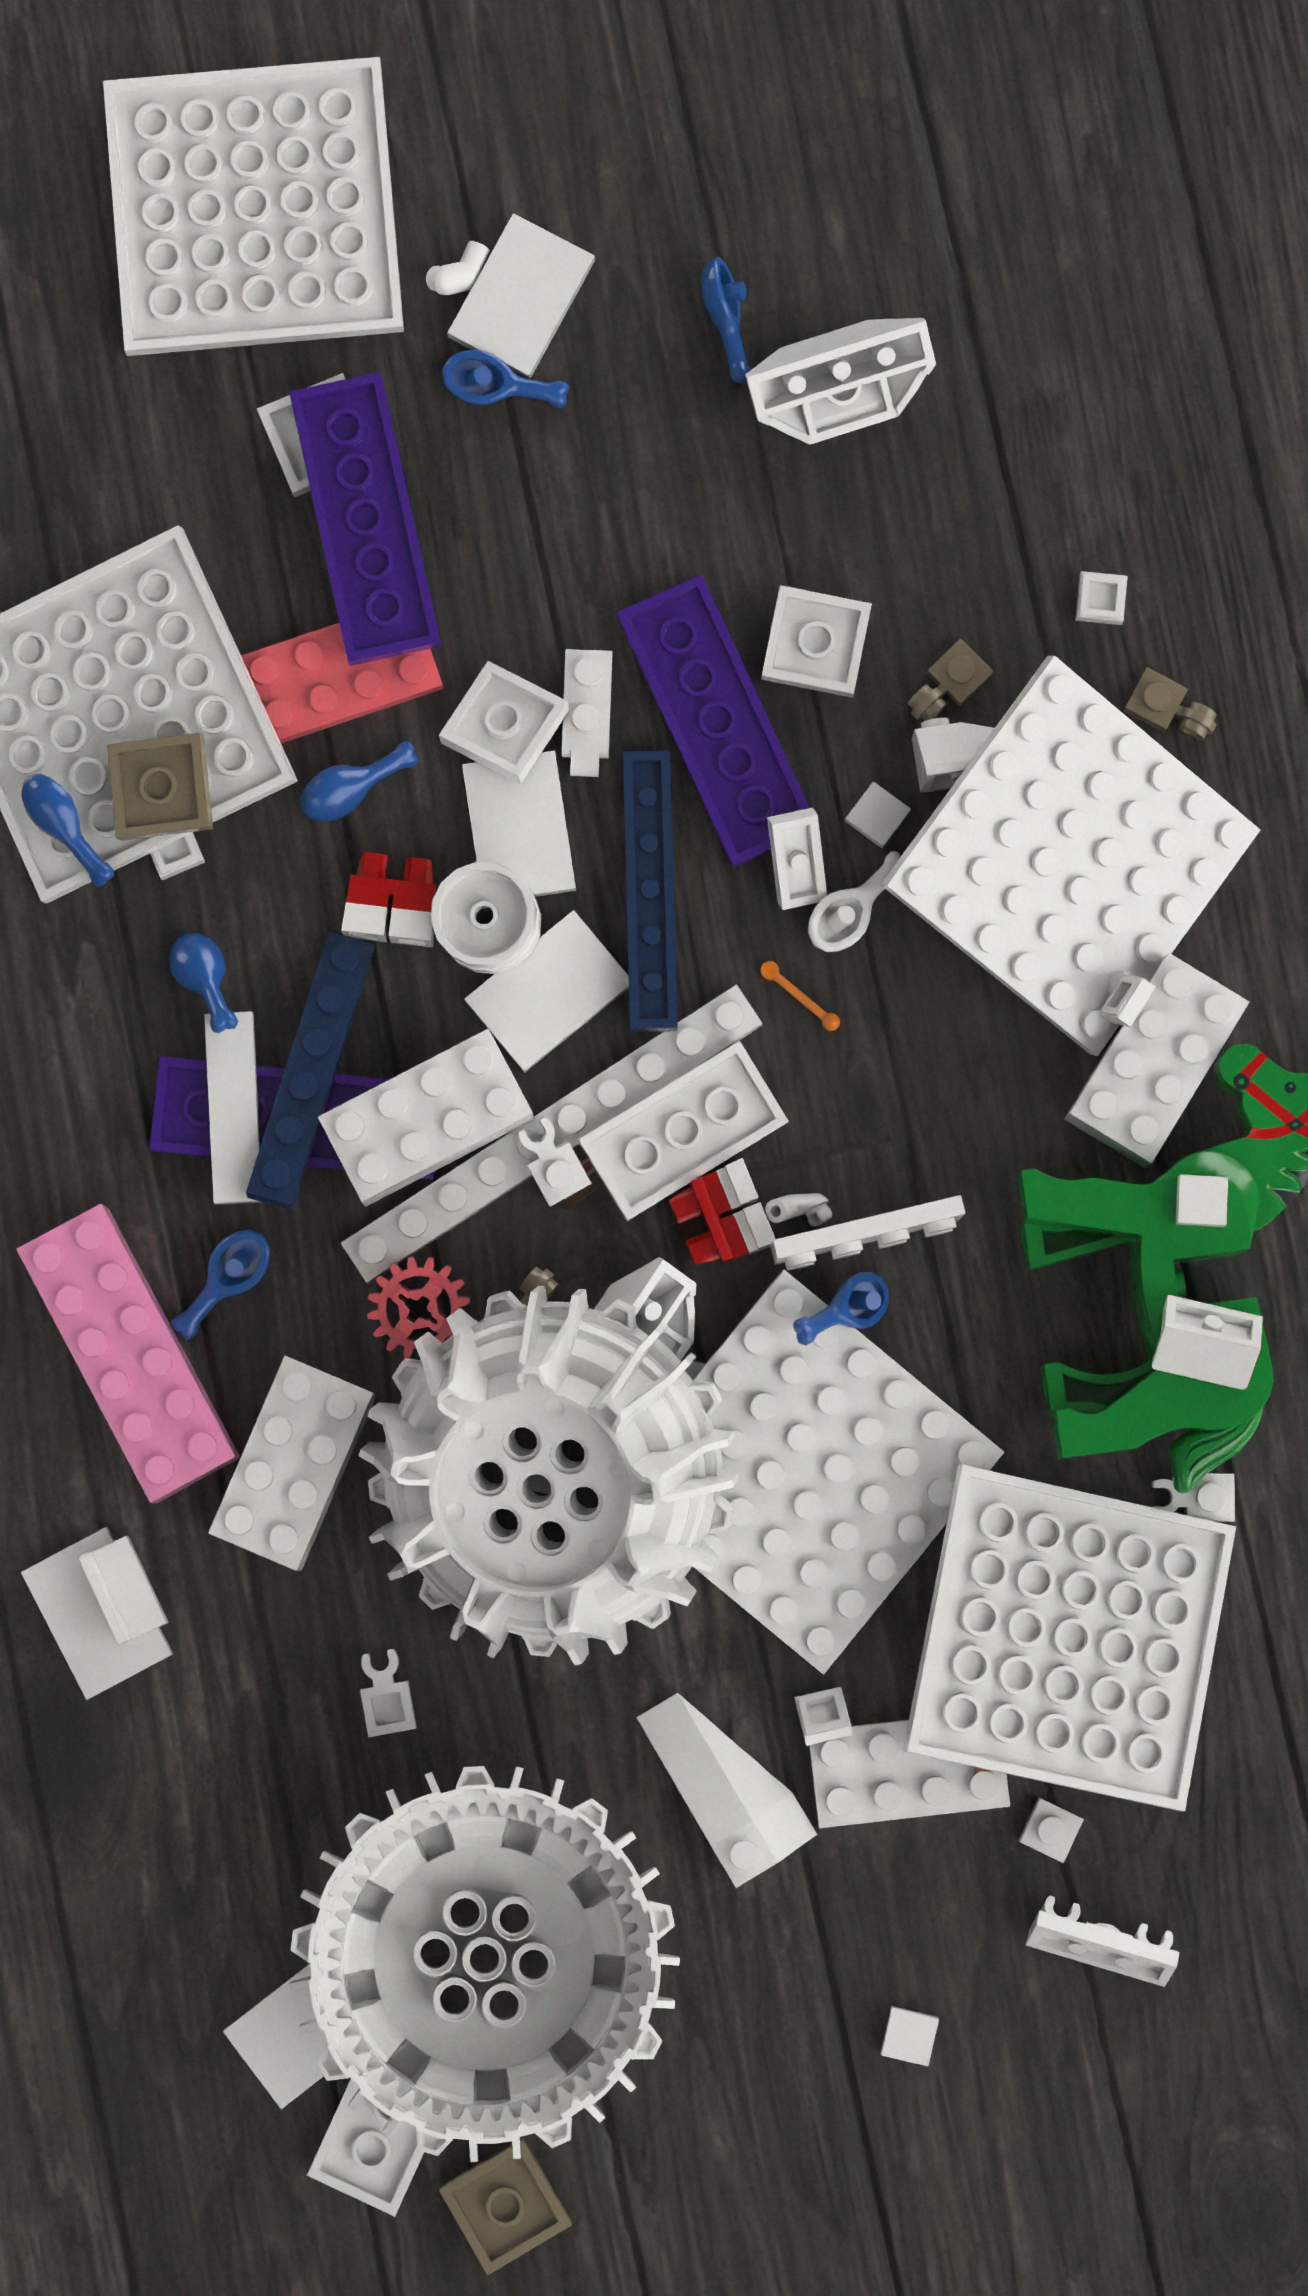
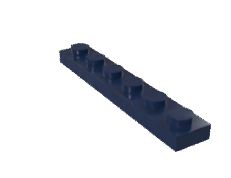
M623 751L630 1032L677 1031L670 751Z
M333 932L328 933L246 1190V1195L249 1199L290 1210L294 1209L319 1130L320 1121L318 1116L324 1114L375 952L374 943Z

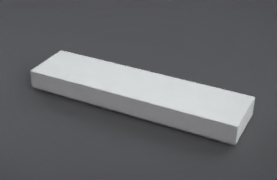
M252 1011L234 1012L238 1020L236 1028L225 1029L219 1034L214 1033L211 1029L210 1014H204L213 1202L215 1205L260 1202L249 1199L246 1195L260 1149L254 1015Z

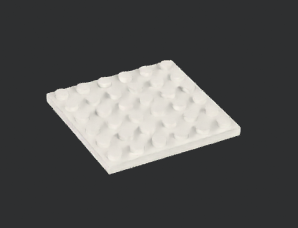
M380 57L103 81L124 351L127 356L404 332Z
M179 525L0 613V810L40 900L46 904L92 881L86 869L63 843L42 832L27 815L22 802L21 790L28 776L39 773L46 775L60 784L70 794L78 812L80 829L84 839L114 871L193 832L124 841L116 839L107 744L192 733L204 735L213 822L298 781L184 529Z
M1047 656L881 883V886L1090 1055L1098 1056L1120 1026L1102 1017L1100 1011L1121 977L1124 975L1142 977L1149 982L1164 956L1168 952L1171 954L1257 836L1260 829L1056 656Z
M782 1270L692 1380L693 1382L714 1383L722 1398L721 1403L710 1415L714 1429L733 1431L734 1439L730 1445L721 1448L722 1470L738 1472L739 1478L734 1487L719 1491L721 1496L735 1507L731 1526L726 1531L710 1533L704 1539L706 1544L718 1555L719 1559L710 1573L696 1567L694 1568L824 1675L947 1524L958 1466L967 1465L990 1471L1004 1451L856 1328L842 1325L831 1326L819 1333L812 1343L806 1346L798 1343L797 1333L793 1328L794 1321L802 1317L809 1318L825 1309L828 1305L786 1270Z
M959 1465L903 1752L1167 1809L1185 1811L1236 1526L967 1465Z

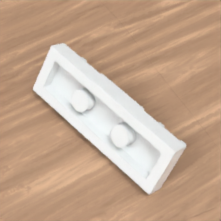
M1049 1896L1029 1929L1026 1946L1165 1987L1177 1967L1179 1957L1178 1951L1170 1949L1173 1944L1172 1932L1166 1930L1160 1945H1154L1146 1938L1147 1924L1142 1923L1133 1938L1132 1935L1122 1933L1116 1927L1109 1924H1092L1088 1922L1084 1924L1077 1922L1081 1910L1080 1905L1073 1903L1070 1908L1068 1917L1058 1916L1053 1909L1055 1897Z

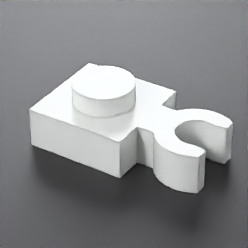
M542 1116L539 1118L544 1128V1135L541 1139L537 1141L530 1140L523 1128L517 1130V1136L525 1148L535 1151L537 1157L525 1164L549 1206H552L592 1183L570 1143L565 1141L558 1146L554 1145V1126L550 1120Z
M1207 1473L1192 1490L1183 1494L1174 1489L1173 1481L1158 1479L1151 1482V1488H1164L1170 1494V1501L1166 1506H1154L1152 1508L1175 1512L1179 1507H1184V1515L1214 1522H1235L1234 1474Z
M395 1649L387 1650L389 1665L382 1671L376 1670L372 1666L370 1653L363 1654L362 1669L373 1680L374 1686L360 1689L368 1737L417 1728L409 1680L397 1683L394 1681V1674L399 1666V1657Z

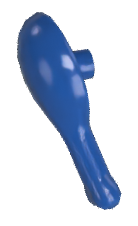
M715 257L702 270V298L723 340L731 379L735 383L747 384L745 374L751 369L747 363L739 333L741 318L740 301L746 299V285L744 282H734L726 263L720 257Z
M483 350L459 352L449 357L442 369L443 382L446 388L454 396L471 404L486 405L510 396L543 400L557 408L564 407L567 402L566 394L569 391V386L565 381L557 380L548 383L523 378L515 374L499 357Z
M403 741L396 746L393 752L364 767L336 765L322 770L311 779L302 792L301 811L310 819L323 822L334 821L347 816L356 809L371 787L377 782L400 769L410 768L417 764L419 759L414 752L413 744Z
M39 773L28 776L23 783L21 797L25 811L31 821L42 832L60 841L72 852L86 869L94 885L98 887L104 886L107 880L114 876V869L103 861L84 839L80 829L78 812L70 794L60 784L46 775Z
M200 933L183 934L175 940L170 951L169 966L172 975L183 987L203 997L211 1016L210 1026L214 1033L219 1034L225 1029H235L238 1024L237 1017L234 1012L228 1009L220 991V984L226 969L222 952L209 937Z
M250 1229L237 1231L224 1238L216 1246L210 1256L204 1289L186 1311L176 1315L171 1321V1328L179 1331L185 1340L192 1339L196 1335L200 1322L220 1300L250 1290L261 1280L270 1261V1245L263 1234Z
M860 1272L845 1279L825 1309L809 1318L802 1317L794 1321L793 1328L797 1333L798 1343L805 1346L812 1343L819 1333L831 1326L842 1325L849 1328L865 1329L877 1323L886 1312L889 1304V1287L882 1276L873 1272Z

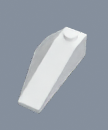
M935 718L922 722V728L915 729L912 736L920 793L951 789L994 728L963 722L950 724L949 718Z
M679 1693L672 1695L636 1717L736 1888L774 1866L817 1835L792 1791L770 1774Z

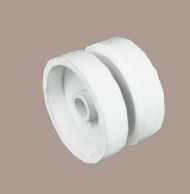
M474 862L457 868L441 882L432 900L431 923L438 942L458 964L476 973L498 974L517 967L532 953L540 937L541 913L535 896L514 871L498 863ZM485 911H492L493 919L488 924L477 922L485 918Z

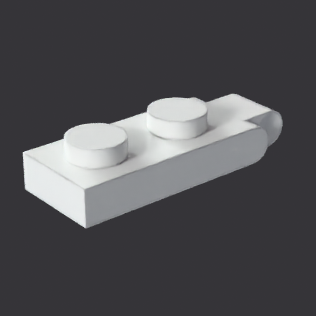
M566 649L564 700L568 701L569 711L563 719L562 757L571 758L570 776L599 777V759H609L612 651Z

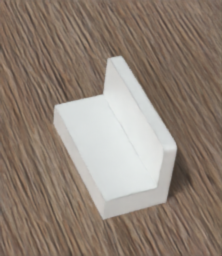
M1168 1295L1163 1308L1161 1335L1152 1359V1368L1244 1390L1248 1386L1261 1349L1263 1317Z
M124 1536L93 1552H86L78 1556V1560L118 1645L125 1644L169 1623L129 1536Z

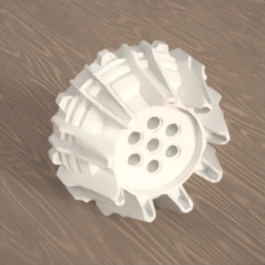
M537 1286L530 1292L528 1306L522 1304L510 1290L490 1296L487 1300L485 1318L480 1322H477V1320H474L464 1310L459 1308L446 1318L453 1335L444 1343H441L430 1332L425 1333L414 1342L421 1360L406 1358L393 1374L392 1379L401 1392L400 1396H402L400 1404L379 1402L369 1410L368 1417L383 1425L386 1441L368 1442L360 1449L359 1457L370 1462L380 1471V1473L368 1480L370 1500L390 1508L393 1517L392 1521L378 1528L369 1539L372 1544L386 1540L401 1556L403 1561L387 1574L390 1581L419 1569L424 1576L419 1597L432 1610L448 1604H453L460 1609L450 1638L457 1641L467 1625L476 1628L491 1642L487 1655L492 1658L502 1648L509 1632L522 1636L530 1655L550 1657L558 1644L567 1651L574 1665L582 1664L588 1656L587 1638L590 1637L606 1641L614 1655L622 1653L628 1643L625 1622L633 1619L654 1629L671 1615L669 1600L688 1606L697 1590L685 1578L686 1574L692 1566L710 1573L719 1559L718 1555L704 1541L706 1535L726 1531L731 1526L735 1507L724 1499L719 1491L734 1487L739 1479L738 1472L722 1470L721 1448L729 1446L734 1439L733 1431L714 1429L710 1415L721 1403L722 1398L714 1383L693 1382L686 1373L685 1369L696 1358L694 1354L690 1353L681 1362L666 1345L657 1339L666 1328L660 1324L650 1336L637 1328L635 1306L616 1299L601 1312L588 1308L586 1289H578L573 1293L570 1302H547L545 1286ZM525 1427L534 1432L537 1438L536 1448H522L515 1439L516 1429ZM570 1439L580 1443L585 1453L584 1460L575 1462L566 1458L562 1451V1442ZM493 1462L497 1464L503 1471V1482L499 1484L489 1482L482 1473L483 1463ZM538 1474L547 1478L551 1485L550 1495L541 1496L534 1493L529 1485L530 1475ZM579 1487L593 1489L599 1499L598 1507L586 1508L582 1506L576 1498V1489ZM507 1509L513 1512L518 1521L517 1529L507 1530L501 1527L496 1519V1511ZM553 1521L561 1525L565 1531V1540L562 1542L550 1541L543 1532V1524Z
M476 1766L464 1767L456 1789L441 1793L433 1773L425 1774L432 1793L416 1798L403 1806L400 1805L394 1789L386 1791L394 1812L393 1815L381 1822L376 1818L359 1813L345 1827L352 1851L345 1860L327 1851L322 1852L320 1859L335 1866L336 1869L327 1882L322 1896L307 1889L303 1890L300 1897L317 1906L320 1910L316 1922L293 1930L291 1951L310 1963L311 1976L291 1981L289 1983L290 1989L294 1991L309 1988L312 2008L316 2018L301 2023L299 2025L300 2034L323 2030L328 2044L316 2063L327 2081L348 2079L350 2077L359 2087L347 2107L354 2111L365 2097L376 2108L390 2116V2119L382 2129V2133L388 2137L402 2120L415 2127L418 2150L438 2156L452 2139L469 2140L470 2162H478L477 2144H496L512 2141L513 2159H521V2136L536 2133L551 2148L570 2141L572 2116L583 2108L600 2123L605 2116L595 2103L618 2080L632 2092L636 2086L623 2072L624 2067L630 2059H654L662 2043V2039L648 2022L652 2008L674 2009L675 2007L674 1999L659 1997L658 1992L661 1964L679 1966L680 1958L674 1955L658 1953L657 1940H660L662 1936L671 1930L675 1923L671 1906L647 1901L642 1890L644 1885L660 1874L656 1867H652L638 1875L630 1860L621 1850L636 1839V1836L630 1831L611 1843L603 1834L608 1813L606 1808L592 1798L577 1805L572 1810L558 1804L564 1780L557 1778L550 1797L536 1791L519 1788L524 1768L517 1766L509 1789L494 1787V1783L485 1767ZM463 1898L476 1902L480 1911L477 1921L471 1926L466 1927L456 1924L450 1913L453 1904ZM510 1904H519L528 1913L526 1926L517 1932L505 1930L500 1923L502 1909ZM431 1939L443 1940L450 1949L449 1959L445 1964L438 1967L428 1965L421 1956L422 1946ZM479 1945H490L499 1954L497 1966L489 1972L477 1971L470 1962L471 1952ZM529 1950L541 1951L548 1961L546 1971L536 1978L525 1976L519 1968L520 1958ZM451 1985H459L468 1992L469 2003L463 2011L453 2013L447 2011L442 2006L440 1997L445 1988ZM499 1991H510L518 1999V2009L508 2018H499L490 2010V2000Z

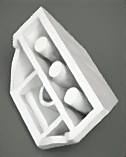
M924 318L874 319L781 347L746 373L745 377L757 420L811 445L898 417L918 390L925 376L929 375L935 367L936 361Z
M658 1257L611 1284L594 1310L602 1312L616 1299L635 1306L637 1328L650 1336L662 1324L666 1329L657 1339L666 1345L681 1361L694 1342L695 1307L693 1296L696 1295V1283L668 1262Z

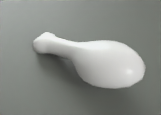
M891 851L885 857L883 865L864 884L857 888L830 893L817 904L808 925V935L813 946L825 952L841 951L852 946L863 936L870 922L873 902L885 889L881 886V883L900 859L901 855L899 852Z

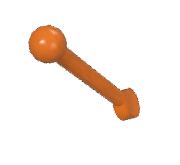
M767 961L762 964L760 973L763 979L767 981L774 980L820 1018L824 1029L834 1031L839 1027L840 1018L838 1015L827 1013L781 975L779 967L775 962Z

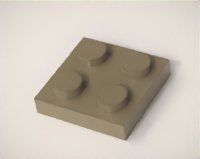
M192 733L107 744L116 839L124 841L213 829L204 735Z
M524 2137L520 2139L521 2159H513L511 2144L439 2187L443 2199L487 2276L572 2226V2221Z

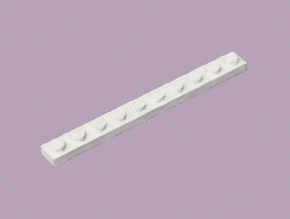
M736 984L678 1022L677 1031H664L534 1116V1120L514 1129L341 1242V1245L366 1283H370L379 1275L390 1270L392 1263L399 1264L532 1177L525 1163L533 1160L537 1155L535 1151L528 1150L519 1141L517 1130L520 1128L525 1130L530 1140L537 1141L544 1135V1128L539 1118L545 1116L550 1120L555 1129L554 1145L558 1146L568 1141L573 1149L579 1144L577 1139L761 1027L763 1023Z

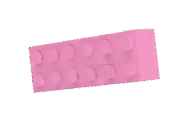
M99 1204L16 1249L150 1503H159L241 1458L109 1208Z

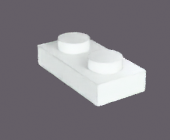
M813 808L767 817L779 906L782 910L820 902L827 896L818 814Z

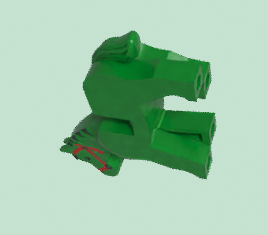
M1238 1044L1226 1050L1215 1062L1213 1070L1218 1085L1237 1098L1236 1112L1245 1131L1243 1138L1190 1154L1171 1166L1164 1175L1153 1183L1144 1185L1098 1178L1063 1180L1046 1175L1036 1168L1021 1170L1017 1174L1024 1221L1019 1227L1026 1272L1121 1245L1129 1246L1130 1283L1133 1305L1140 1334L1149 1356V1360L1129 1371L1110 1375L1078 1371L1059 1362L1040 1366L1046 1413H1051L1058 1459L1136 1449L1157 1436L1183 1429L1187 1432L1180 1435L1171 1444L1169 1449L1173 1487L1177 1492L1183 1494L1192 1490L1207 1473L1237 1455L1252 1438L1260 1423L1263 1406L1267 1402L1273 1386V1368L1263 1322L1261 1349L1248 1386L1244 1390L1152 1368V1359L1161 1335L1163 1308L1167 1296L1172 1295L1186 1298L1183 1271L1181 1269L1175 1270L1174 1264L1232 1257L1249 1250L1253 1232L1267 1225L1281 1213L1299 1194L1308 1181V1074L1291 1073L1282 1069L1257 1047L1250 1044ZM1177 1176L1228 1177L1227 1224L1225 1227L1176 1225ZM1257 1297L1209 1303L1261 1316Z

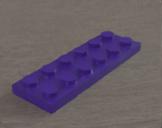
M381 372L289 391L349 666L440 647V637Z
M701 574L620 610L616 614L733 869L771 852L767 817L804 810L810 807Z
M160 1056L149 1148L151 1152L211 1158L207 1061ZM256 1066L260 1146L285 1071L282 1068ZM336 1074L324 1113L390 1079ZM320 1123L307 1168L345 1171ZM434 1172L420 1179L434 1180Z

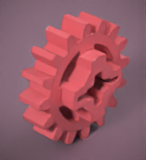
M411 1256L407 1262L408 1269L402 1270L395 1262L392 1263L390 1270L393 1277L390 1280L381 1275L376 1278V1282L383 1288L382 1292H373L368 1295L369 1300L378 1303V1309L367 1313V1317L372 1320H380L381 1323L374 1331V1336L380 1337L387 1334L391 1338L386 1347L388 1351L396 1348L398 1344L404 1346L403 1353L405 1359L410 1358L413 1350L416 1349L414 1342L417 1339L408 1338L414 1329L429 1327L438 1333L434 1337L441 1343H444L448 1336L451 1337L453 1335L446 1315L439 1310L438 1296L443 1289L446 1290L450 1299L451 1314L471 1302L470 1297L458 1296L457 1290L465 1283L463 1279L451 1282L447 1278L452 1268L449 1265L443 1267L440 1272L434 1270V1258L432 1257L427 1259L424 1267H418L415 1257ZM413 1276L430 1278L424 1287L409 1289L400 1283L402 1280ZM400 1294L407 1299L411 1298L415 1301L419 1300L422 1296L426 1297L429 1300L427 1310L432 1313L431 1316L437 1321L420 1315L416 1320L408 1315L411 1311V1306L406 1303L407 1300ZM388 1298H391L399 1308L400 1320L395 1327L391 1324L387 1313Z

